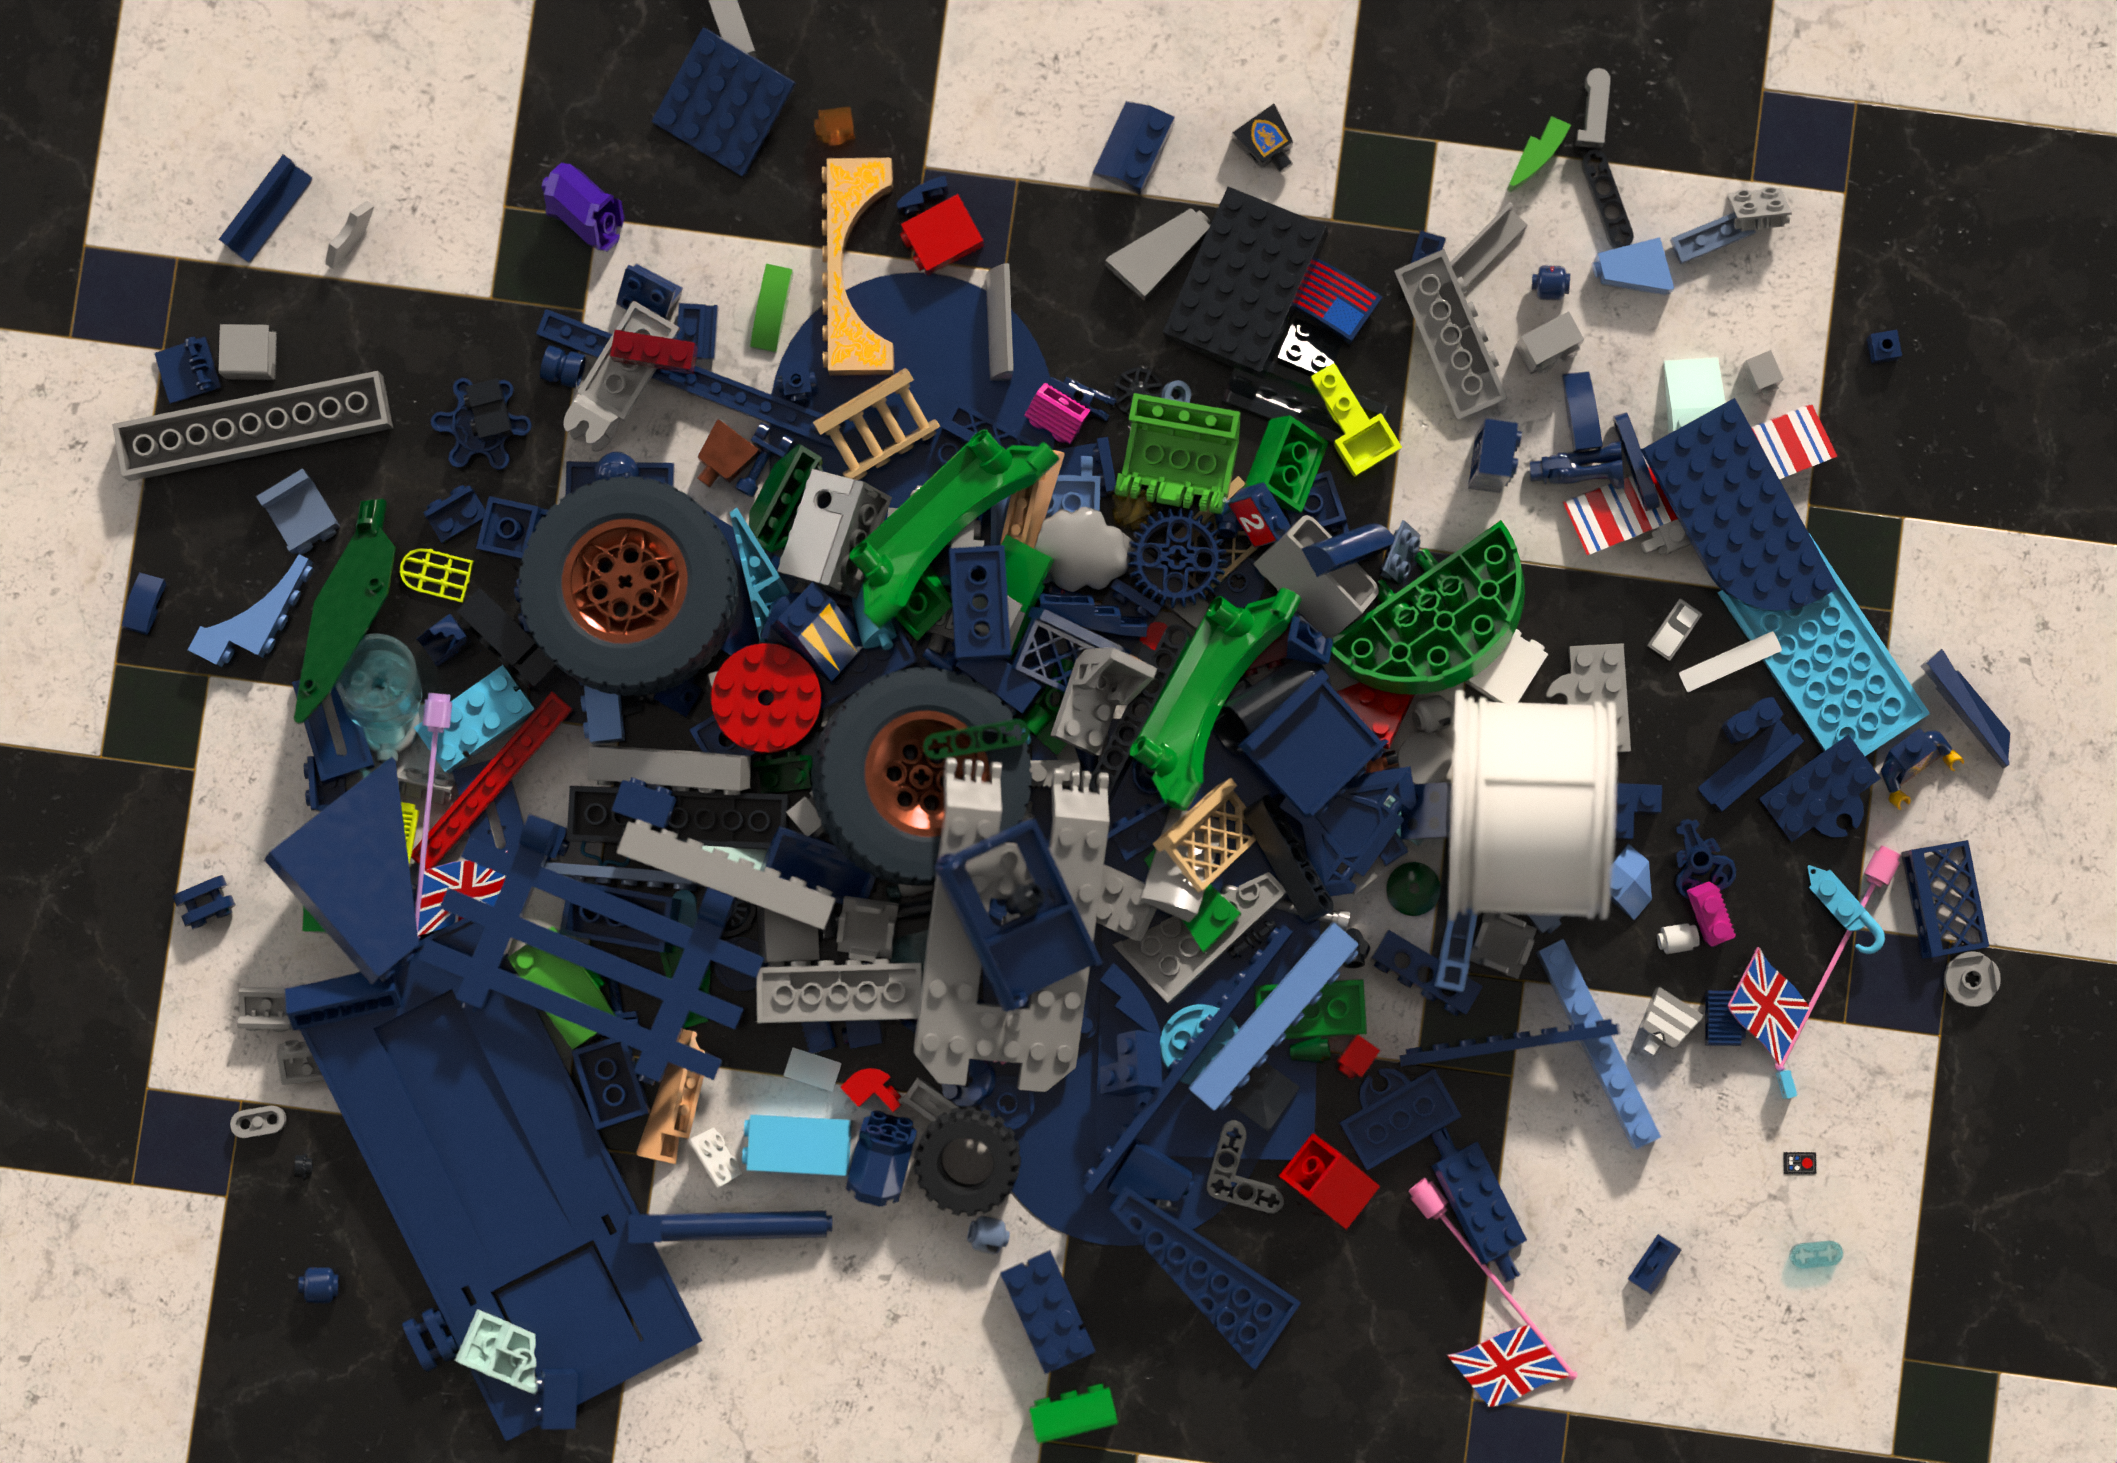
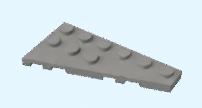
M1270 872L1240 885L1239 888L1224 895L1221 894L1241 912L1242 916L1205 954L1183 920L1176 916L1148 929L1142 941L1129 938L1125 941H1119L1113 944V946L1169 1005L1287 895L1284 887Z

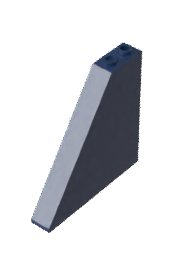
M391 757L269 851L264 859L371 984H374L379 979L382 982L387 980L395 973L393 967L398 963H401L403 966L415 956L413 951L419 945L396 761Z

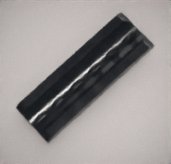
M1271 362L1264 379L1234 368L1221 402L1269 420L1290 415L1332 444H1334L1335 440L1345 435L1340 425L1330 415L1325 401L1310 379L1311 376ZM1353 393L1369 420L1381 413L1387 422L1391 411L1390 407Z

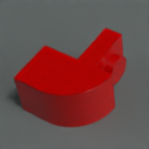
M868 1068L860 1070L840 1086L858 1107L862 1106L874 1093L893 1112L902 1105L899 1102L902 1096L892 1085L886 1088L884 1085L891 1076L879 1069Z

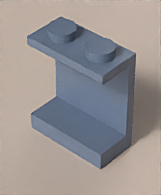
M303 468L256 496L260 504L266 508L286 541L287 549L294 555L296 553L302 555L313 548L312 544L320 539L325 541L336 534L335 530L340 527L310 475Z

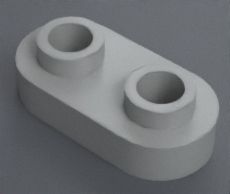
M265 1106L237 1112L231 1119L230 1127L236 1136L249 1138L281 1131L286 1124L287 1118L284 1110L280 1107ZM271 1114L277 1116V1122L274 1125L269 1122ZM244 1119H248L250 1121V1127L248 1129H244L242 1127V1121Z

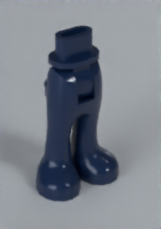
M1620 441L1611 442L1608 446L1584 452L1557 453L1549 457H1542V461L1530 462L1531 482L1543 481L1544 484H1547L1548 478L1552 484H1572L1593 479L1610 480L1615 489H1625ZM1592 463H1605V464H1599V465L1581 467V466H1583V465L1592 464Z

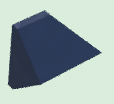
M1296 611L1292 618L1288 637L1287 658L1322 665L1329 664L1333 639L1322 635V632H1319Z

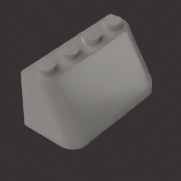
M1304 515L1279 541L1275 542L1263 553L1254 565L1261 575L1266 577L1277 588L1278 592L1280 588H1286L1298 594L1302 601L1297 611L1319 632H1322V635L1332 639L1364 612L1378 595L1379 590L1375 581L1358 563L1317 577L1302 548L1332 536L1313 517Z

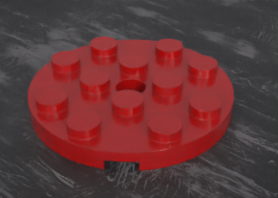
M762 643L737 651L723 663L713 682L711 704L717 724L732 742L749 751L774 753L796 745L811 731L819 715L821 692L814 670L801 655L781 645ZM765 690L770 691L774 695V701L767 706L762 705L758 701L760 693Z

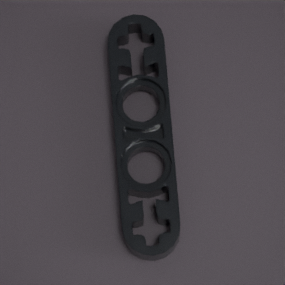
M1590 150L1583 157L1581 165L1608 242L1613 249L1631 245L1634 239L1633 230L1607 158L1599 150ZM1591 157L1601 161L1598 165L1599 174L1605 171L1606 175H1599L1592 179L1591 176H1595L1596 171L1594 166H1588ZM1599 181L1609 183L1611 190L1608 194L1602 195L1597 192L1596 184ZM1615 206L1618 208L1619 217L1614 220L1608 219L1605 215L1606 207ZM1623 221L1624 224L1620 225L1619 229L1622 235L1627 234L1628 236L1624 241L1625 244H1622L1620 240L1615 241L1614 238L1618 234L1616 226L1613 229H1610L1609 226L1617 225Z

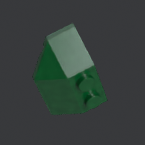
M800 444L774 464L749 511V528L761 547L771 553L785 547L787 544L788 535L793 527L797 508L801 503L806 489V482L810 477L812 469L823 472L822 457Z

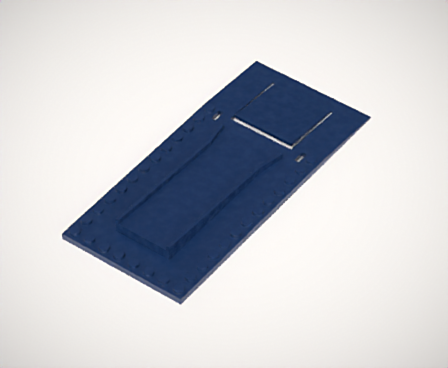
M464 918L420 940L419 945L413 951L415 956L404 966L398 963L394 967L401 997L400 1008L300 1029V1032L459 1349L477 1309L506 1321L491 1291L594 1240L643 1341L640 1342L594 1245L498 1293V1297L511 1323L535 1334L534 1356L536 1357V1367L534 1368L537 1377H540V1369H574L578 1374L576 1405L703 1340L655 1243H628V1214L640 1213L599 1131L595 1129L593 1119L537 1008L494 990L491 991L484 1009L477 1008L473 1012L460 1006L462 1001L455 998L464 978L418 959L426 939L473 957L485 927ZM507 953L501 969L519 976L507 958L510 956ZM607 1214H609L617 1230L612 1235H610L602 1219ZM467 1285L477 1301L472 1306L462 1289ZM469 1367L506 1441L539 1425L538 1421L534 1420V1406L539 1404V1394L530 1393Z

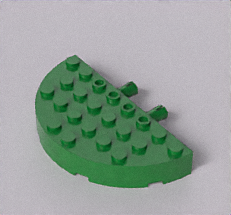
M1502 520L1440 563L1437 562L1428 549H1423L1424 556L1419 552L1414 560L1426 573L1396 594L1393 593L1384 579L1379 580L1380 588L1378 587L1379 593L1376 597L1382 604L1332 638L1333 644L1330 654L1332 661L1346 674L1369 687L1390 693L1410 695L1438 692L1457 686L1488 667L1502 653L1514 635L1521 618L1525 596L1524 576L1515 542Z

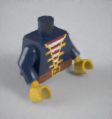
M1919 728L1889 750L1881 768V775L1888 792L1891 793L1888 798L1889 802L1899 810H1901L1900 803L1902 800L1908 805L1911 802L1910 797L1900 790L1901 786L1941 756H1943V762L1952 771H1955L1952 767L1955 761L1959 760L1964 764V759L1955 750H1952L1950 744L1939 731L1932 730L1924 733Z

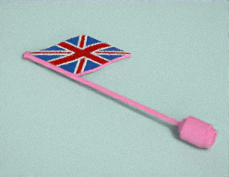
M1881 846L1878 851L1875 850L1864 872L1868 876L1866 881L1870 883L1861 902L1864 908L1875 887L1881 888L1883 884L1889 886L1900 864L1898 860L1901 855L1885 846ZM1846 931L1809 1005L1797 989L1770 965L1760 948L1757 947L1728 1004V1008L1736 1020L1764 1045L1776 1061V1070L1783 1071L1785 1069L1783 1066L1852 931Z
M1426 1178L1416 1183L1408 1191L1412 1195L1411 1200L1427 1219L1433 1217L1436 1220L1440 1217L1527 1323L1525 1326L1499 1333L1469 1350L1447 1355L1489 1407L1511 1402L1537 1387L1566 1377L1569 1380H1575L1577 1372H1573L1490 1269L1485 1264L1481 1265L1475 1251L1444 1213L1448 1210L1445 1207L1448 1201L1432 1181L1428 1182Z

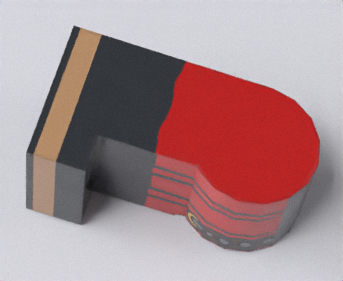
M1160 621L1151 623L1147 627V637L1140 638L1130 656L1148 664L1168 626Z

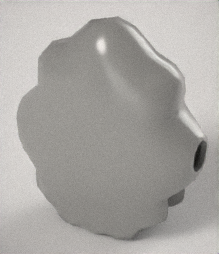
M1081 507L1074 512L1060 509L1053 516L1044 519L1034 549L1055 560L1048 573L1052 575L1058 587L1074 592L1088 585L1091 588L1100 590L1105 588L1115 578L1124 575L1130 568L1127 564L1130 563L1131 557L1127 555L1128 551L1124 545L1123 533L1119 528L1106 525L1100 511L1089 507Z

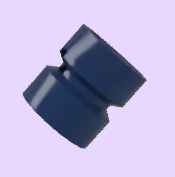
M549 345L542 360L540 379L549 382H557L560 379L562 385L577 389L583 378L586 355L572 351L566 355L565 351L561 348Z

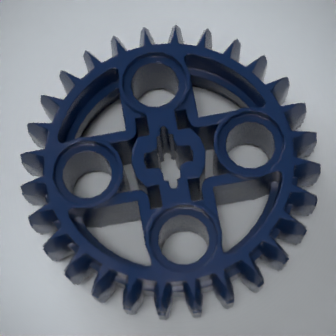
M1182 508L1179 509L1176 516L1173 515L1172 509H1168L1167 517H1164L1162 512L1159 511L1157 513V521L1149 516L1148 522L1150 525L1148 527L1143 523L1139 525L1143 531L1142 534L1139 532L1133 533L1138 542H1129V546L1135 549L1134 552L1127 553L1129 557L1134 558V561L1128 563L1127 566L1135 568V571L1129 576L1130 578H1139L1134 586L1135 588L1142 585L1145 587L1142 592L1143 596L1149 592L1152 593L1151 602L1155 601L1158 597L1161 598L1160 606L1162 607L1166 601H1170L1171 609H1174L1176 602L1180 601L1183 609L1186 607V600H1189L1195 606V597L1198 596L1204 601L1206 599L1205 590L1210 594L1214 592L1210 586L1211 583L1215 585H1220L1221 583L1216 578V575L1223 576L1225 574V571L1219 569V565L1227 564L1226 560L1220 559V556L1224 555L1227 551L1218 548L1224 540H1215L1214 537L1218 534L1219 530L1210 532L1209 528L1212 522L1209 521L1203 525L1201 523L1203 515H1200L1195 520L1193 519L1192 510L1188 513L1187 517L1183 516ZM1182 525L1186 529V536L1180 539L1175 538L1171 531L1172 527ZM1167 526L1165 544L1146 543L1154 532ZM1192 528L1203 536L1209 548L1191 546ZM1170 542L1175 544V546L1169 548L1168 552L1162 551L1168 549ZM1186 542V548L1180 546ZM1147 549L1155 551L1157 560L1154 563H1146L1142 558L1143 551ZM1175 552H1179V556L1185 560L1180 561L1179 565H1174V560L1168 557L1173 556ZM1200 554L1208 555L1211 559V565L1207 568L1200 567L1196 561L1197 556ZM1185 565L1191 566V567H1187V568L1184 570V574H1183V575H1182L1181 573H1177V572L1183 570V569L1185 568ZM1144 569L1163 571L1162 589L1152 583ZM1168 569L1170 571H1174L1173 573L1167 575ZM1188 573L1207 574L1197 587L1186 591ZM1178 579L1182 584L1181 591L1177 593L1171 592L1167 587L1168 580Z

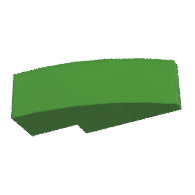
M1551 116L1541 140L1530 136L1506 189L1507 191L1512 192L1525 184L1550 161L1571 126L1570 124Z
M766 263L750 347L777 353L794 275L792 269Z

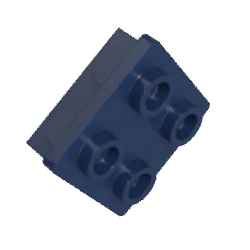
M636 263L634 266L628 265L625 269L616 304L628 310L634 300L667 320L669 310L681 296L683 288Z

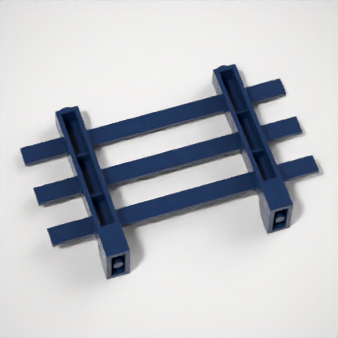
M529 814L520 836L516 855L469 837L461 857L506 875L494 906L450 888L447 889L440 905V909L485 927L473 957H470L426 939L418 958L421 961L464 978L455 998L462 1001L461 1007L473 1012L477 1008L484 1009L491 991L494 990L641 1050L642 1053L634 1072L640 1074L638 1079L651 1085L655 1081L661 1082L669 1062L711 1080L715 1079L722 1060L682 1044L678 1040L690 1011L733 1029L738 1024L743 1008L699 991L712 960L754 978H757L764 957L720 940L737 901L736 898L708 887L694 928H691L544 868V864L560 829V826ZM534 888L684 948L673 978H667L523 919L522 917ZM513 939L662 999L663 1002L652 1029L648 1030L502 970L501 967Z

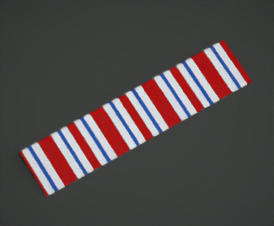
M1812 404L1751 427L1779 479L1837 457ZM1650 467L1648 470L1659 498V508L1645 511L1632 474L1624 478L1625 489H1615L1610 483L1563 502L1587 555L1678 519Z

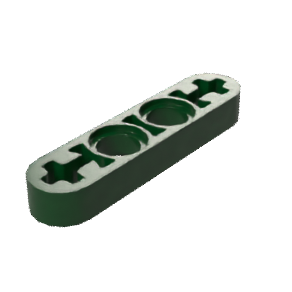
M1011 719L937 732L925 738L923 749L928 757L941 759L1010 747L1025 743L1029 738L1030 730L1025 721ZM1016 724L1019 725L1020 729H1025V732L1021 733L1020 739H1016L1014 735H1007L1008 741L1002 742V732L999 727L1005 726V732L1014 730L1013 725ZM987 729H993L998 734V739L993 744H987L982 740V734ZM959 734H966L971 739L970 745L965 749H960L955 745V739ZM945 736H951L950 743L954 751L947 752L948 746L939 748V753H934L933 749H928V745L932 744L933 739H937L938 743L947 742Z

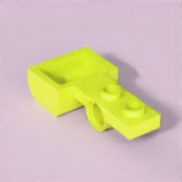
M1335 363L1311 376L1310 379L1325 401L1330 415L1340 425L1345 434L1334 441V446L1354 477L1402 449L1401 444L1381 413L1369 420Z

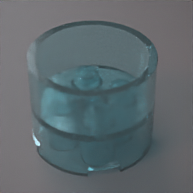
M385 634L364 635L335 684L346 714L355 724L363 727V729L389 732L401 728L416 715L422 699L423 687L411 651L398 639ZM380 685L382 688L384 687V689L380 690L379 688H376V686Z

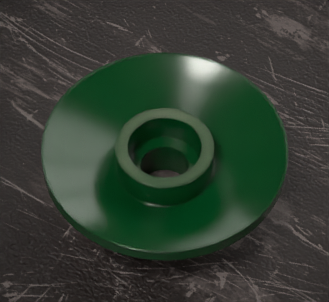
M1407 862L1398 866L1390 874L1386 885V893L1391 905L1398 912L1408 916H1419L1429 912L1438 902L1441 892L1440 881L1436 873L1429 866L1419 862ZM1412 883L1419 886V892L1416 894L1411 893L1409 890V886Z

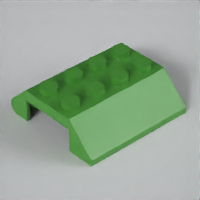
M1134 393L1129 415L1132 425L1122 474L1118 473L1115 495L1127 497L1131 489L1130 497L1137 499L1142 485L1149 486L1146 493L1147 501L1154 502L1157 494V503L1180 507L1184 497L1183 508L1189 509L1194 496L1200 495L1202 496L1199 502L1200 511L1206 512L1210 503V513L1222 514L1229 495L1239 444L1241 412Z

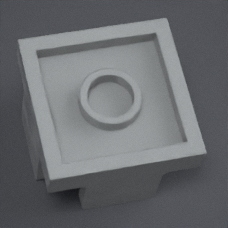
M845 896L843 910L839 919L837 951L848 952L849 958L874 962V959H877V957L891 959L899 904Z
M1484 912L1472 943L1470 962L1518 979L1535 941L1533 938L1537 928L1504 913Z

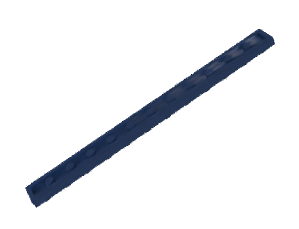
M547 309L536 333L537 336L595 358L600 356L612 336L611 333ZM695 366L693 375L656 369L651 379L837 449L830 435H826L825 432L820 435L812 423L824 416L822 413ZM845 422L839 424V431L842 435L847 425Z
M1283 925L1281 929L1276 927L1267 938L1270 944L1264 952L1259 949L1252 957L1250 962L1253 966L1247 973L1242 971L1233 983L1237 987L1231 995L1226 992L1219 1000L1217 1006L1220 1009L1214 1017L1210 1014L1200 1025L1203 1031L1198 1038L1192 1036L1183 1048L1186 1053L1181 1060L1175 1058L1166 1071L1170 1074L1162 1082V1088L1150 1091L1153 1096L1147 1104L1143 1101L1133 1113L1136 1116L1135 1120L1130 1126L1125 1123L1116 1135L1119 1138L1118 1142L1114 1147L1109 1145L1099 1157L1102 1163L1097 1169L1092 1167L1082 1179L1086 1182L1082 1188L1090 1194L1095 1193L1292 936L1293 932Z

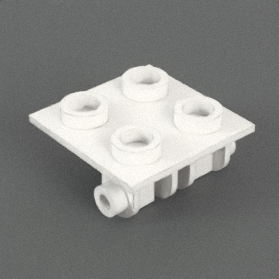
M714 1127L689 1140L717 1188L742 1174L737 1160L731 1156L725 1146L723 1137Z

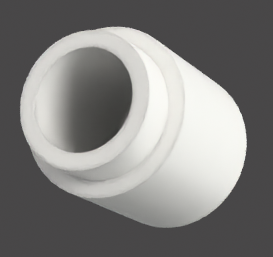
M1688 923L1662 927L1661 933L1657 934L1659 949H1664L1666 954L1693 950V947L1699 946L1697 927L1695 925L1689 926Z

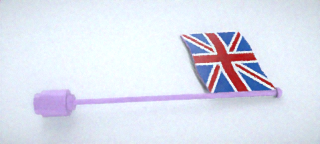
M428 693V700L425 699L422 724L428 726L427 731L433 732L415 904L418 940L421 937L420 935L446 928L464 919L440 909L448 888L494 906L505 881V875L469 860L450 862L425 870L438 733H444V728H450L452 712L450 695Z

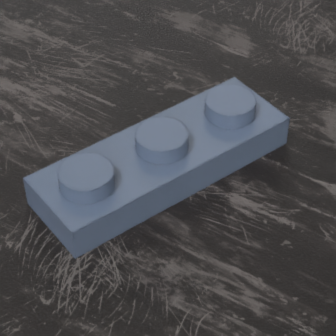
M1734 212L1672 237L1670 242L1679 263L1683 264L1756 233L1755 228L1754 230L1746 231L1735 229L1734 219L1737 217Z

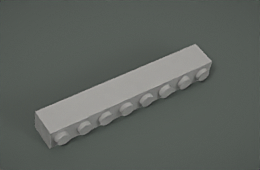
M636 819L635 824L628 822L617 850L618 854L825 930L836 901L835 898L831 897L832 891L817 886L815 891L805 887L807 882L791 877L790 881L779 878L781 872L765 867L764 872L754 869V862L739 858L738 862L728 859L729 853L716 848L711 853L702 849L703 843L689 838L687 843L676 840L678 834L662 829L661 833L650 830L651 824Z

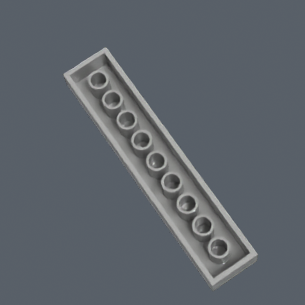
M379 371L114 423L112 427L121 475L126 480L133 481L392 429L393 425L384 378Z

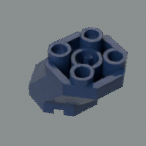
M879 1110L872 1111L869 1117H864L845 1188L849 1193L851 1189L855 1192L854 1198L858 1202L878 1207L886 1206L887 1201L892 1199L893 1203L899 1202L917 1130L913 1128V1121L910 1118L896 1117Z

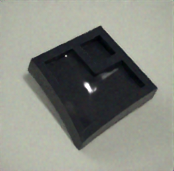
M1264 1061L1260 1067L1257 1068L1254 1065L1247 1073L1250 1078L1240 1089L1236 1086L1229 1095L1232 1096V1099L1228 1103L1269 1132L1300 1087Z

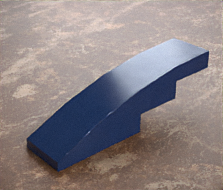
M1041 594L1038 599L1040 608L1046 609L1075 624L1118 635L1147 637V624L1144 617L1121 616L1118 606L1095 605L1092 595Z

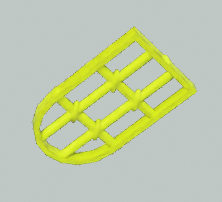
M418 548L404 556L400 564V575L402 581L418 593H426L463 603L468 584L470 583L469 579L474 561L437 552L433 549ZM418 552H427L426 558L422 560L411 558L410 556ZM431 553L449 558L447 565L442 566L429 562ZM453 559L470 563L468 572L451 568ZM410 561L423 565L422 572L414 574L403 571L405 562ZM433 567L445 570L444 578L438 580L426 577L427 568ZM449 573L467 576L464 586L447 582ZM405 576L420 579L418 587L411 586L406 581ZM428 581L440 584V593L421 589L423 582L426 583ZM445 587L463 590L461 599L443 595Z

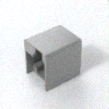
M220 324L219 374L225 379L275 380L276 332H269V325Z

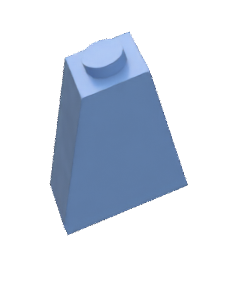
M1660 237L1598 253L1595 257V262H1592L1594 275L1596 278L1600 277L1602 285L1662 295L1671 294L1674 290Z

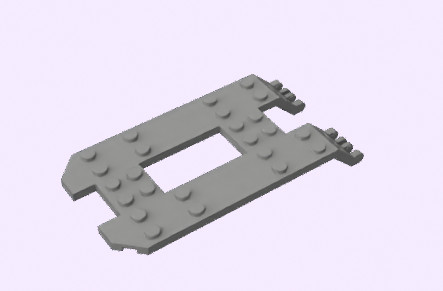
M946 757L944 766L945 811L938 858L947 853L955 854L999 833L1002 812L1001 763L992 762L990 764L989 782L981 781L984 763L976 760L973 780H971L972 760L965 759L962 767V779H954L957 760ZM1054 768L1051 780L1053 822L1049 850L1093 941L1109 828L1107 792L1109 775L1108 773L1097 774L1096 792H1089L1091 773L1083 771L1080 791H1078L1079 770H1072L1070 773V790L1062 789L1064 770ZM1006 843L966 863V869L987 913L989 911L990 898L1007 899L1018 884L1028 886L1034 883L1016 843ZM936 873L913 1052L938 1083L966 1085L969 1059L1020 1063L1017 1088L1019 1090L1046 1092L1076 1068L1090 967L1029 994L1028 1007H1019L1007 1012L1002 1010L1001 1005L976 1003L981 964Z

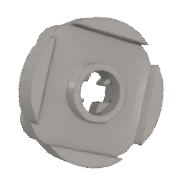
M1966 952L1957 955L1947 963L1944 972V985L1947 993L1956 1003L1970 1007L1984 1005L1992 999L2000 987L1999 969L1984 954ZM1970 971L1973 972L1974 976L1979 977V982H1975V987H1971L1970 983L1965 981V976L1968 977L1967 973Z

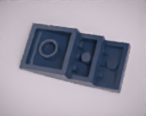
M1331 471L1316 475L1301 513L1285 509L1291 527L1301 517L1308 515L1313 517L1332 537L1349 531L1346 523L1347 519Z

